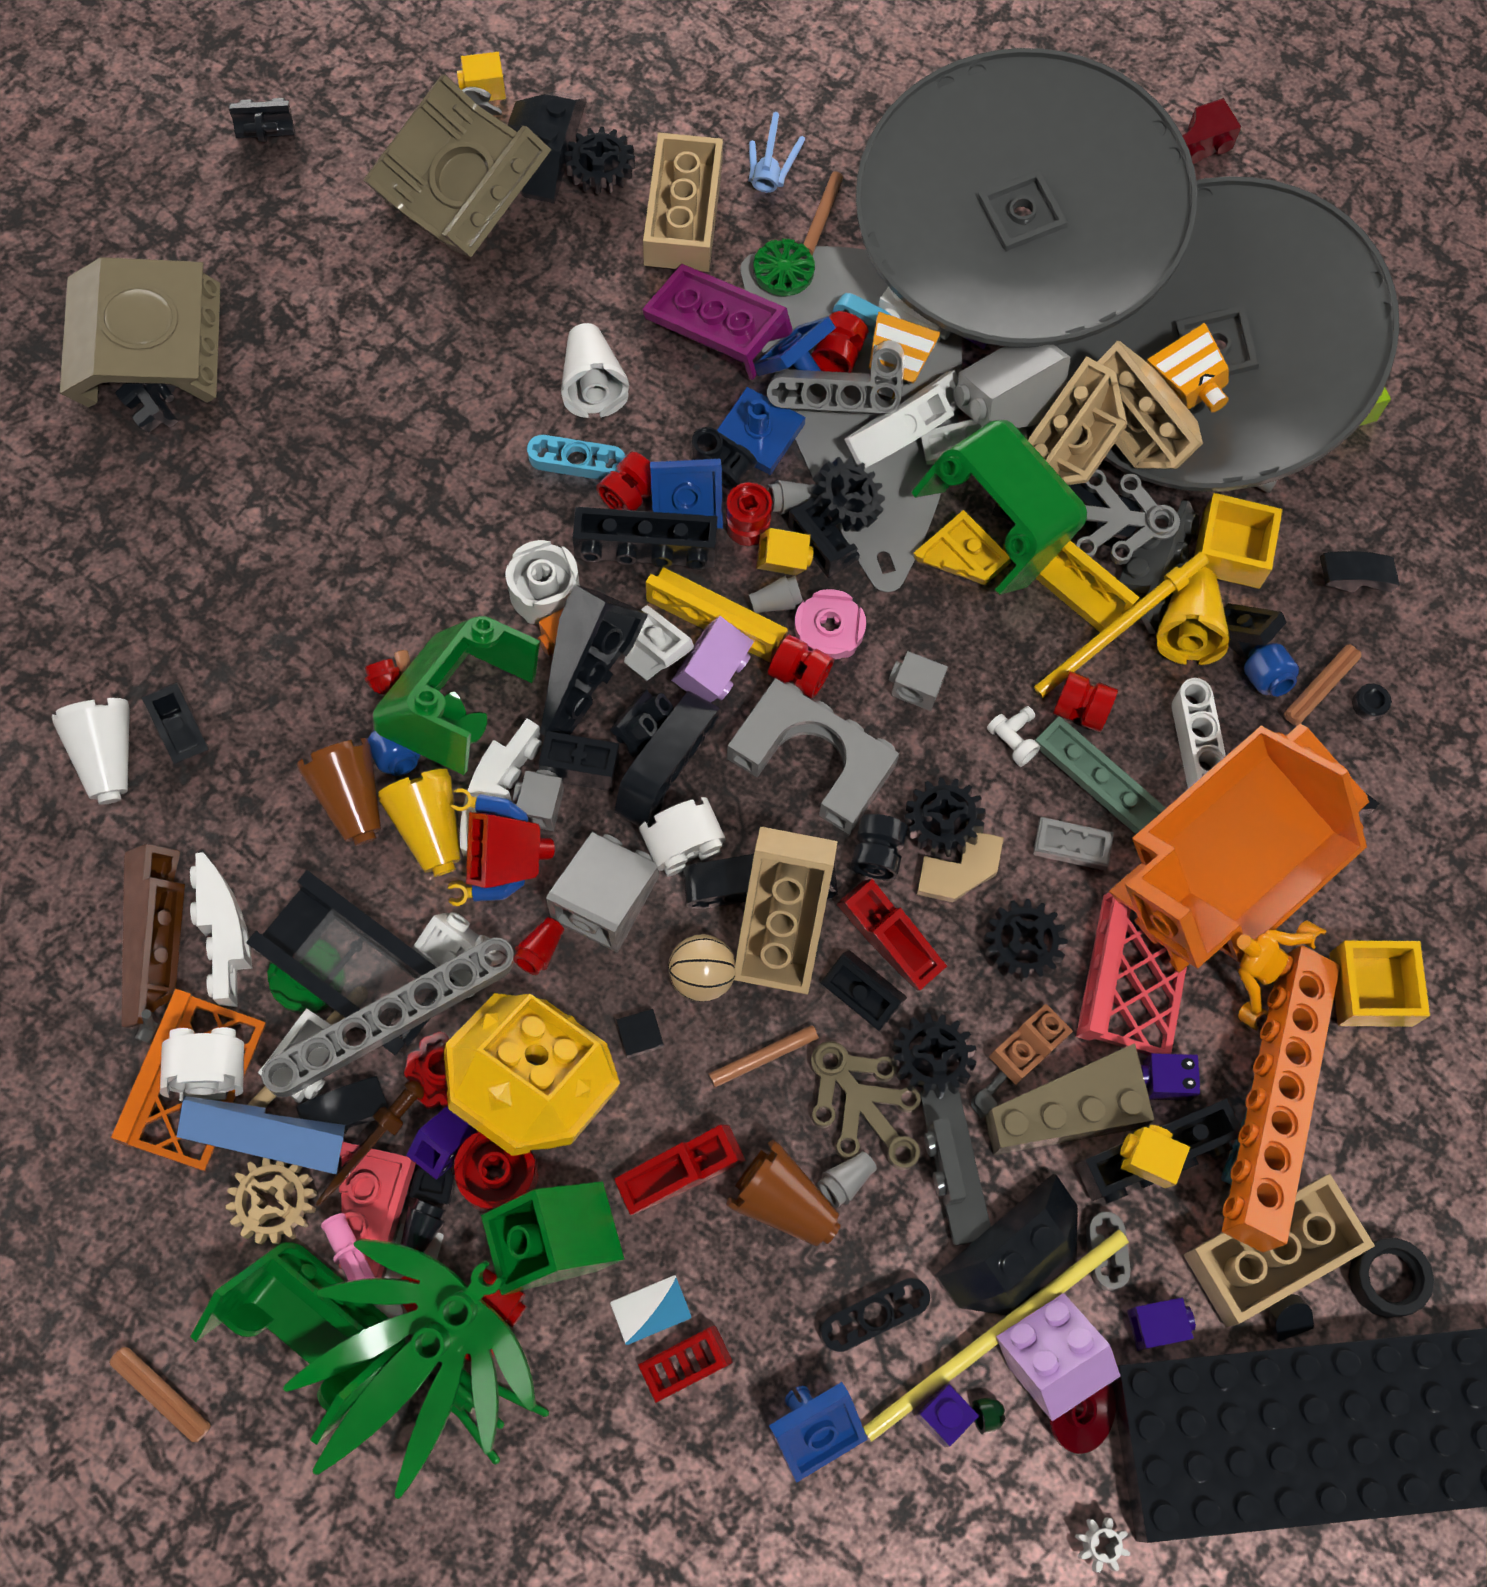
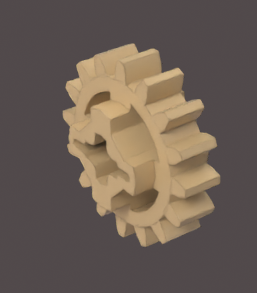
M263 1158L261 1167H258L251 1161L248 1162L247 1165L250 1173L246 1176L236 1173L235 1177L240 1182L239 1187H232L227 1190L229 1194L235 1197V1201L227 1204L226 1209L230 1212H237V1215L230 1221L231 1225L234 1227L245 1225L240 1235L249 1239L256 1233L255 1243L259 1245H264L268 1236H270V1240L274 1245L281 1244L282 1234L287 1235L292 1240L295 1239L296 1233L294 1228L297 1225L304 1228L309 1226L303 1218L304 1214L315 1213L316 1208L308 1204V1199L316 1197L317 1191L306 1188L313 1180L308 1173L299 1176L302 1166L294 1164L288 1168V1163L277 1161L276 1165H274L272 1159ZM276 1174L271 1181H258L265 1176ZM296 1189L297 1204L294 1208L292 1206L291 1194ZM263 1191L268 1195L275 1196L279 1200L278 1203L284 1209L281 1210L276 1206L269 1205L265 1201L266 1198L260 1192ZM249 1193L251 1194L252 1207L247 1212L246 1201ZM280 1218L286 1220L277 1226L263 1227L264 1225L267 1226L271 1220Z

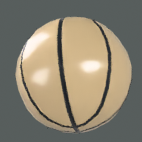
M694 935L684 939L674 948L669 959L668 971L673 987L682 996L692 1001L706 1002L721 997L729 990L735 979V958L731 949L722 940L711 935Z

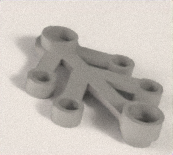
M1096 469L1091 476L1098 477L1101 480L1100 485L1094 486L1089 481L1084 483L1085 489L1090 493H1096L1108 507L1085 505L1087 509L1086 521L1106 523L1090 536L1080 538L1076 544L1079 548L1083 543L1090 544L1093 551L1086 554L1091 558L1094 557L1101 545L1127 526L1141 527V529L1127 541H1118L1113 545L1110 557L1114 563L1119 565L1126 564L1131 559L1133 552L1152 538L1166 540L1173 537L1179 529L1180 518L1178 513L1170 506L1157 505L1141 486V479L1135 474H1126L1122 477L1119 483V492L1124 497H1133L1143 512L1130 511L1106 482V475L1101 470ZM1124 482H1134L1136 485V489H1126L1124 486ZM1164 519L1167 522V527H1157L1155 520ZM1117 548H1124L1128 552V556L1121 558L1117 556L1115 550Z

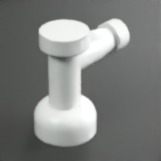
M1029 706L1024 707L1020 710V713L1012 716L1009 720L1003 714H999L987 726V730L991 734L996 733L1014 750L1012 758L1019 767L1027 764L1041 747L1035 740H1023L1016 733L1026 722H1030L1035 718V713Z

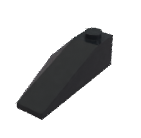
M574 585L559 618L540 730L541 734L545 736L546 731L572 734L593 704L591 695L602 682L607 684L614 675L609 670L621 654L627 656L633 648L648 616L647 613L599 591Z

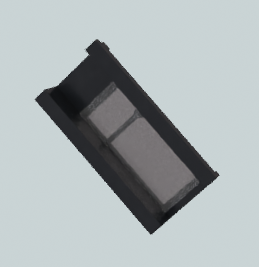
M308 870L297 881L300 888L298 893L263 934L255 931L246 942L247 945L344 1018L437 968ZM450 977V981L454 984L455 980ZM429 988L420 990L415 996V1001L421 1006L432 1005L437 999V993ZM396 1008L385 1009L380 1015V1022L386 1026L396 1025L401 1020L402 1013ZM430 1019L382 1046L395 1056L398 1053L403 1055Z

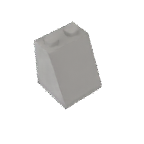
M1055 345L1039 347L1004 346L959 372L958 384L954 390L955 405L981 427L995 420H1008L1016 428L1036 426L1041 422L1066 386L1071 357Z
M592 832L546 897L552 919L558 921L562 926L618 953L659 878V870L650 854L641 850H636L634 853L622 847V842L608 834H603L601 837Z

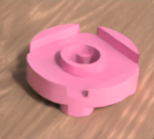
M834 589L820 590L813 593L811 598L799 605L794 623L796 638L807 643L809 651L818 649L835 658V660L848 658L855 653L856 648L863 640L866 629L865 613L861 606L859 608L852 601L853 597L847 593ZM827 618L834 619V624L840 625V627L833 631H827L820 623H826Z

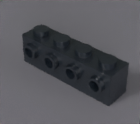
M576 507L572 537L575 558H581L587 562L610 560L624 565L639 562L652 563L657 567L682 565L696 570L705 569L706 567L715 568L718 516Z
M1227 1098L1161 1126L1173 1134L1172 1139L1190 1147L1182 1171L1198 1165L1196 1156L1209 1151L1211 1158H1214L1234 1149L1231 1141L1238 1138L1241 1126ZM1123 1143L1075 1164L1091 1201L1103 1197L1106 1204L1127 1196L1128 1192L1125 1188L1139 1182L1143 1189L1154 1184L1121 1169L1125 1158L1120 1155Z

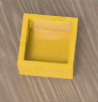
M1213 493L1202 513L1195 555L1201 551L1207 556L1209 563L1204 567L1212 570L1216 574L1217 579L1260 589L1272 571L1283 509Z
M1344 940L1329 952L1330 960L1340 964L1334 995L1338 1026L1413 1027L1430 1017L1420 941Z

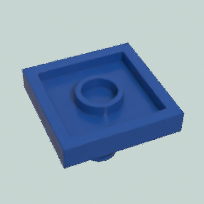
M829 316L797 326L790 336L780 340L753 363L757 375L762 376L788 369L792 365L796 370L821 371L809 350L836 328Z
M746 387L717 431L736 444L747 448L757 460L755 468L771 475L804 427L805 417L789 408L774 406L768 397Z
M721 459L650 462L653 512L718 516L717 529L723 528Z
M842 1382L814 1399L806 1386H798L796 1390L802 1402L798 1401L792 1390L789 1391L786 1395L785 1403L792 1412L769 1425L796 1483L868 1440L852 1398Z

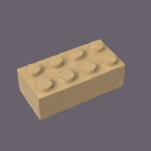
M658 132L643 237L644 266L677 269L681 264H684L698 271H710L723 164V139Z
M760 827L734 968L736 973L735 981L808 994L838 841Z
M1327 1174L1297 1190L1286 1245L1262 1253L1224 1233H1220L1183 1255L1225 1327H1230L1244 1322L1375 1247L1331 1174Z

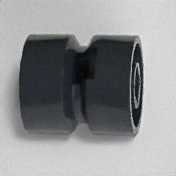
M866 814L862 816L857 835L860 844L855 845L850 866L852 871L875 880L889 881L897 879L902 858L897 851L904 848L908 830L906 823L882 814Z

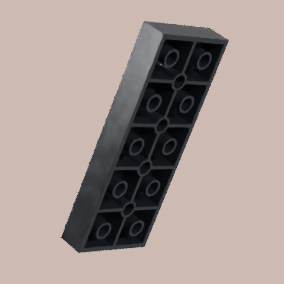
M1487 1328L1117 1365L1120 1377L1111 1382L1116 1399V1418L1137 1542L1152 1543L1487 1507Z

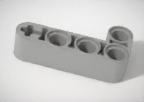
M888 340L880 343L875 349L872 358L871 374L781 370L775 373L768 385V399L774 406L780 408L890 413L899 406L903 392L904 350L895 341ZM885 352L892 353L896 356L897 363L890 367L884 366L880 362L879 356ZM781 382L786 383V389H789L787 395L782 394V388H778ZM800 383H803L801 396H799L800 389L798 387ZM816 383L821 384L825 387L827 394L823 397H816L810 392L809 386ZM849 385L859 388L861 396L856 399L848 398L844 394L843 388ZM882 387L891 388L895 393V398L889 401L882 400L878 396L877 391Z

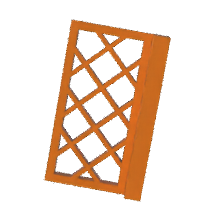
M175 988L111 1138L122 1145L134 1147L206 1172L216 1146L207 1144L200 1160L185 1156L178 1142L182 1138L176 1137L177 1135H175L168 1119V1115L181 1110L182 1103L165 1110L159 1098L162 1043L169 1039V1031L172 1029L188 1028L193 1030L191 1021L197 1008L213 1013L218 1024L216 1028H231L240 1023L255 1028L250 1041L244 1044L245 1077L266 1027V1022L191 996L190 993ZM219 1016L230 1019L231 1021L222 1024ZM235 1090L228 1092L225 1101H220L234 1103L236 1099ZM157 1103L160 1113L151 1116ZM163 1118L171 1138L156 1145L142 1141L141 1138L146 1126ZM174 1143L177 1152L165 1149L164 1147Z

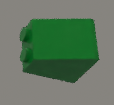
M603 1181L534 1189L481 1215L497 1279L501 1275L506 1278L505 1283L500 1288L501 1295L594 1273L625 1260Z

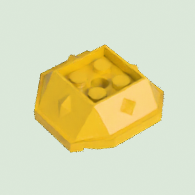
M494 993L451 1037L444 1049L448 1109L512 1156L530 1153V1150L551 1149L571 1145L616 1093L620 1084L608 1044L579 1024L572 1015L565 1014L546 999H538L532 994L514 996ZM528 1061L536 1062L539 1065H533Z

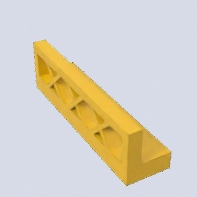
M1069 541L1036 577V580L1099 632H1102L1129 610L1140 598L1072 541Z
M664 567L658 576L650 574L646 580L647 602L702 629H705L708 624L721 616L754 641L748 652L770 663L787 636V628Z

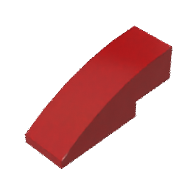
M873 879L863 880L836 903L866 940L917 991L923 989L947 967L902 908H895Z
M720 1124L687 1143L681 1142L614 1178L629 1214L634 1215L696 1187L745 1162L746 1159L730 1125Z

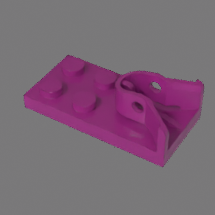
M684 264L677 268L642 309L645 319L744 363L751 380L756 377L753 359L769 341L788 337L793 332L786 307Z

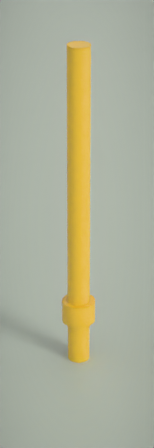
M1200 551L1180 568L1174 567L1164 576L1165 580L1036 684L1034 689L1042 698L1068 677L1070 671L1075 672L1173 591L1179 592L1188 585L1189 578L1209 563L1207 556Z

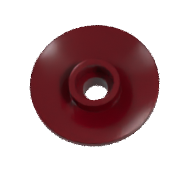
M1111 1383L1054 1421L1050 1419L1053 1436L1061 1447L1076 1454H1084L1093 1451L1103 1443L1112 1428L1116 1413V1399Z

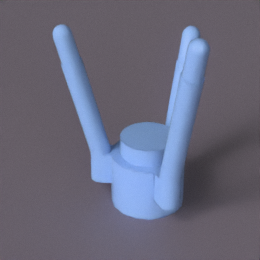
M774 112L772 115L765 157L761 158L759 162H757L755 141L751 140L749 142L750 175L748 181L752 183L755 189L765 193L774 192L777 186H784L785 177L805 141L804 136L799 137L780 170L778 161L772 158L778 126V112Z

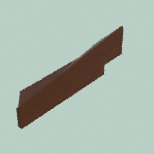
M144 844L124 854L122 1027L130 1028L143 1024L142 1011L147 1009L153 1013L157 1008L168 1003L176 988L185 884L174 882L180 858V851Z

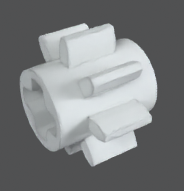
M1105 1518L1102 1528H1099L1093 1519H1087L1086 1522L1089 1530L1085 1535H1075V1538L1083 1542L1084 1549L1077 1555L1078 1558L1093 1559L1092 1571L1100 1573L1103 1568V1562L1107 1563L1112 1571H1118L1119 1565L1116 1560L1121 1555L1130 1556V1552L1123 1548L1122 1539L1128 1535L1127 1531L1115 1532L1112 1530V1518ZM1098 1535L1109 1538L1110 1543L1105 1546L1108 1554L1096 1552L1095 1547L1100 1543Z

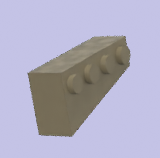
M1135 1043L996 1106L985 1116L993 1156L1137 1130L1146 1127L1155 1120Z

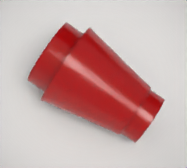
M546 917L540 925L515 947L514 962L522 970L532 975H538L541 970H546L564 932V927L558 921Z

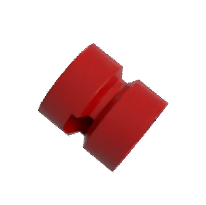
M843 311L833 312L829 315V318L836 328L815 345L811 356L821 371L851 373L858 359V352L862 350L869 330L863 320L856 315Z
M631 451L616 466V471H611L596 485L599 496L610 509L636 511L643 503L642 498L647 499L652 495L650 461L643 455Z
M747 482L737 485L728 494L726 530L728 536L739 545H758L760 534L770 528L772 499L765 487L757 483Z
M789 634L775 653L768 669V675L780 680L784 684L785 682H793L804 695L813 699L824 685L835 658L818 649L809 651L807 643ZM803 664L807 665L804 673L800 672Z
M1070 671L1056 703L1053 715L1060 716L1068 721L1078 718L1080 719L1081 726L1100 733L1110 714L1118 689L1101 682L1093 686L1090 684L1088 677Z

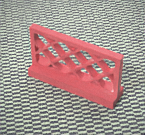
M1108 892L1103 896L1076 1037L1087 1041L1097 1039L1123 1048L1135 1043L1137 1052L1146 1055L1151 1053L1171 1054L1186 968L1180 973L1175 969L1174 973L1166 978L1154 958L1166 952L1167 948L1164 947L1151 954L1140 936L1144 932L1142 930L1137 931L1129 918L1131 909L1122 902L1118 903L1111 893ZM1126 932L1129 933L1130 937L1126 938ZM1133 940L1144 960L1132 967L1123 955L1124 944ZM1146 963L1158 981L1157 984L1147 990L1144 989L1134 973L1135 969ZM1121 967L1124 972L1119 974V969ZM1126 975L1138 995L1124 1003L1116 990L1117 980ZM1173 979L1172 987H1171L1169 981ZM1161 986L1169 998L1168 1009L1159 1014L1148 994ZM1141 999L1152 1017L1140 1026L1137 1025L1127 1006ZM1113 1002H1114V1004L1116 1005V1008L1112 1010V1006H1113ZM1117 1012L1121 1013L1131 1030L1123 1036L1108 1032L1110 1017ZM1154 1022L1163 1035L1161 1048L1150 1045L1141 1031ZM1134 1035L1136 1040L1130 1039L1129 1037Z

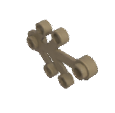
M833 1041L819 1044L814 1049L811 1057L812 1069L820 1077L818 1102L811 1116L813 1123L819 1128H828L833 1124L836 1113L832 1107L835 1082H837L846 1094L842 1133L835 1146L838 1156L849 1160L859 1152L860 1143L857 1139L859 1115L861 1113L887 1146L889 1163L898 1170L912 1168L920 1157V1148L917 1142L907 1136L900 1137L874 1103L898 1106L901 1111L911 1113L920 1104L921 1097L916 1089L910 1092L908 1087L898 1090L858 1084L850 1072L873 1074L875 1079L880 1082L890 1081L896 1073V1066H892V1059L885 1056L878 1059L851 1056L844 1046ZM829 1055L835 1057L837 1065L833 1068L826 1067L823 1063L824 1057ZM881 1063H886L890 1066L891 1073L889 1075H881L877 1070V1066ZM911 1094L915 1098V1104L913 1106L904 1105L901 1100L902 1095ZM826 1109L829 1111L831 1119L827 1122L818 1120L816 1116L817 1111ZM849 1140L853 1142L855 1150L852 1153H844L840 1146L842 1141ZM898 1148H905L909 1152V1160H898L895 1154Z

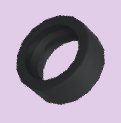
M1398 1238L1380 1239L1373 1242L1375 1247L1352 1259L1349 1270L1351 1290L1358 1302L1372 1314L1385 1318L1411 1315L1422 1309L1432 1296L1434 1286L1432 1266L1424 1253L1411 1242ZM1382 1254H1393L1400 1257L1411 1271L1413 1279L1412 1292L1401 1302H1390L1382 1299L1371 1285L1369 1277L1370 1265L1375 1258Z

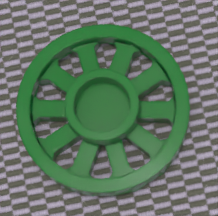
M793 239L771 240L765 246L759 248L753 262L755 280L761 288L771 294L778 296L798 294L811 284L814 277L815 261L813 255L810 254V250L804 244H798ZM784 248L783 254H781L779 249ZM790 249L795 251L791 255H789ZM762 273H769L766 276H761ZM796 277H799V278L803 279L804 281H803V282L798 281ZM774 280L778 282L775 286L770 284ZM789 282L791 284V287L786 288V285L784 283Z

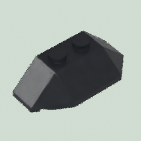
M554 91L515 101L508 126L516 132L522 126H527L551 149L520 191L523 197L555 204L566 169L564 154L568 151V142H574L587 102L586 97Z
M1052 1174L936 1273L935 1277L958 1308L1000 1315L1010 1314L1077 1262L1078 1205L1058 1176Z

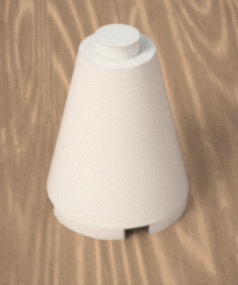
M589 323L579 324L573 327L568 334L561 386L564 406L571 413L579 417L589 418L588 414L599 413L600 417L609 416L621 409L627 402L629 397V380L600 329Z
M107 698L108 705L106 706L96 705L95 700L82 701L56 710V715L52 714V721L89 799H98V804L100 805L121 801V795L128 791L130 708L128 701L121 698Z

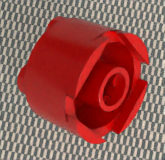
M477 1132L468 1137L460 1146L454 1160V1175L457 1187L467 1202L478 1211L487 1213L536 1189L538 1166L531 1150L530 1153L512 1156L482 1133ZM503 1164L502 1169L505 1174L501 1178L496 1176L491 1180L492 1176L488 1172L491 1166L499 1168Z

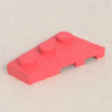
M342 1142L340 1156H342V1167L360 1145ZM371 1148L339 1186V1192H341V1213L345 1214L346 1220L357 1241L360 1239L393 1242L416 1165L408 1156ZM364 1254L374 1277L382 1278L385 1267Z

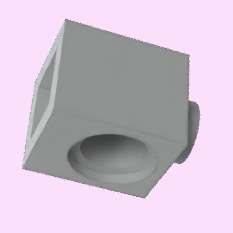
M907 651L903 663L896 661L890 674L889 681L894 683L891 696L931 711L943 684L948 666Z

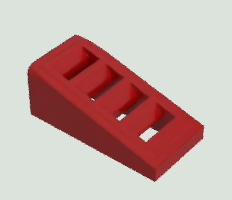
M714 1325L638 1364L655 1403L732 1364L733 1361L717 1327ZM705 1339L716 1360L713 1364H710L701 1344V1341ZM689 1347L692 1348L701 1370L695 1372L687 1355L686 1349ZM674 1355H676L686 1376L682 1380H680L670 1359ZM660 1362L671 1383V1386L665 1388L655 1367Z

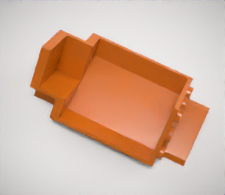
M1299 724L1285 736L1280 732L1275 733L1261 725L1132 837L1141 863L1110 889L1109 892L1118 903L1122 902L1136 912L1138 917L1134 920L1135 923L1153 944L1159 942L1167 948L1171 959L1169 962L1178 973L1183 971L1189 964L1198 969L1218 950L1240 962L1244 952L1237 946V939L1241 935H1249L1255 940L1267 930H1276L1367 848L1363 833L1364 827L1360 821L1359 812L1369 803L1368 796L1352 779L1348 770L1338 763L1308 727Z

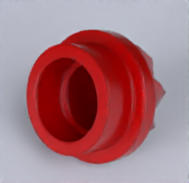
M386 659L366 666L367 677L364 679L374 692L386 695L400 678L401 671L399 667H395L393 659Z

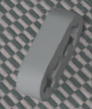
M1101 1212L1089 1220L1086 1226L1088 1253L1105 1240L1103 1235L1096 1233V1228L1102 1225V1220L1106 1221L1107 1227H1114L1115 1232L1119 1229L1126 1236L1124 1223L1119 1216L1112 1212ZM1127 1244L1111 1256L1112 1267L1120 1269V1275L1114 1277V1283L1110 1282L1109 1276L1102 1275L1101 1268L1106 1267L1108 1264L1107 1260L1091 1272L1093 1281L1101 1289L1113 1291L1123 1287L1128 1282L1131 1268Z

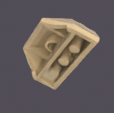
M1116 341L1097 361L1116 371L1128 425L1115 444L1136 469H1177L1203 444L1198 421L1157 370L1121 341Z
M1086 356L1028 439L1067 485L1087 483L1128 425L1116 371Z

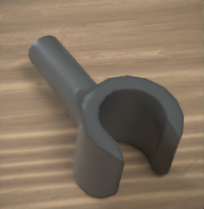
M146 1009L141 1013L143 1024L140 1025L135 1039L152 1044L160 1024L153 1020L151 1011Z
M1001 1070L992 1082L971 1100V1107L981 1119L992 1108L999 1106L992 1095L1007 1078Z

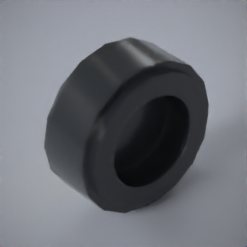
M1375 683L1361 686L1352 700L1353 709L1356 714L1369 721L1382 718L1388 712L1392 703L1389 692L1381 685Z

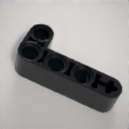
M688 691L625 773L619 786L614 813L639 827L644 822L647 823L648 828L651 827L655 822L654 816L661 811L666 792L713 730L721 714V708Z
M754 853L686 866L683 869L686 906L692 909H707L746 902ZM835 862L827 899L838 895Z

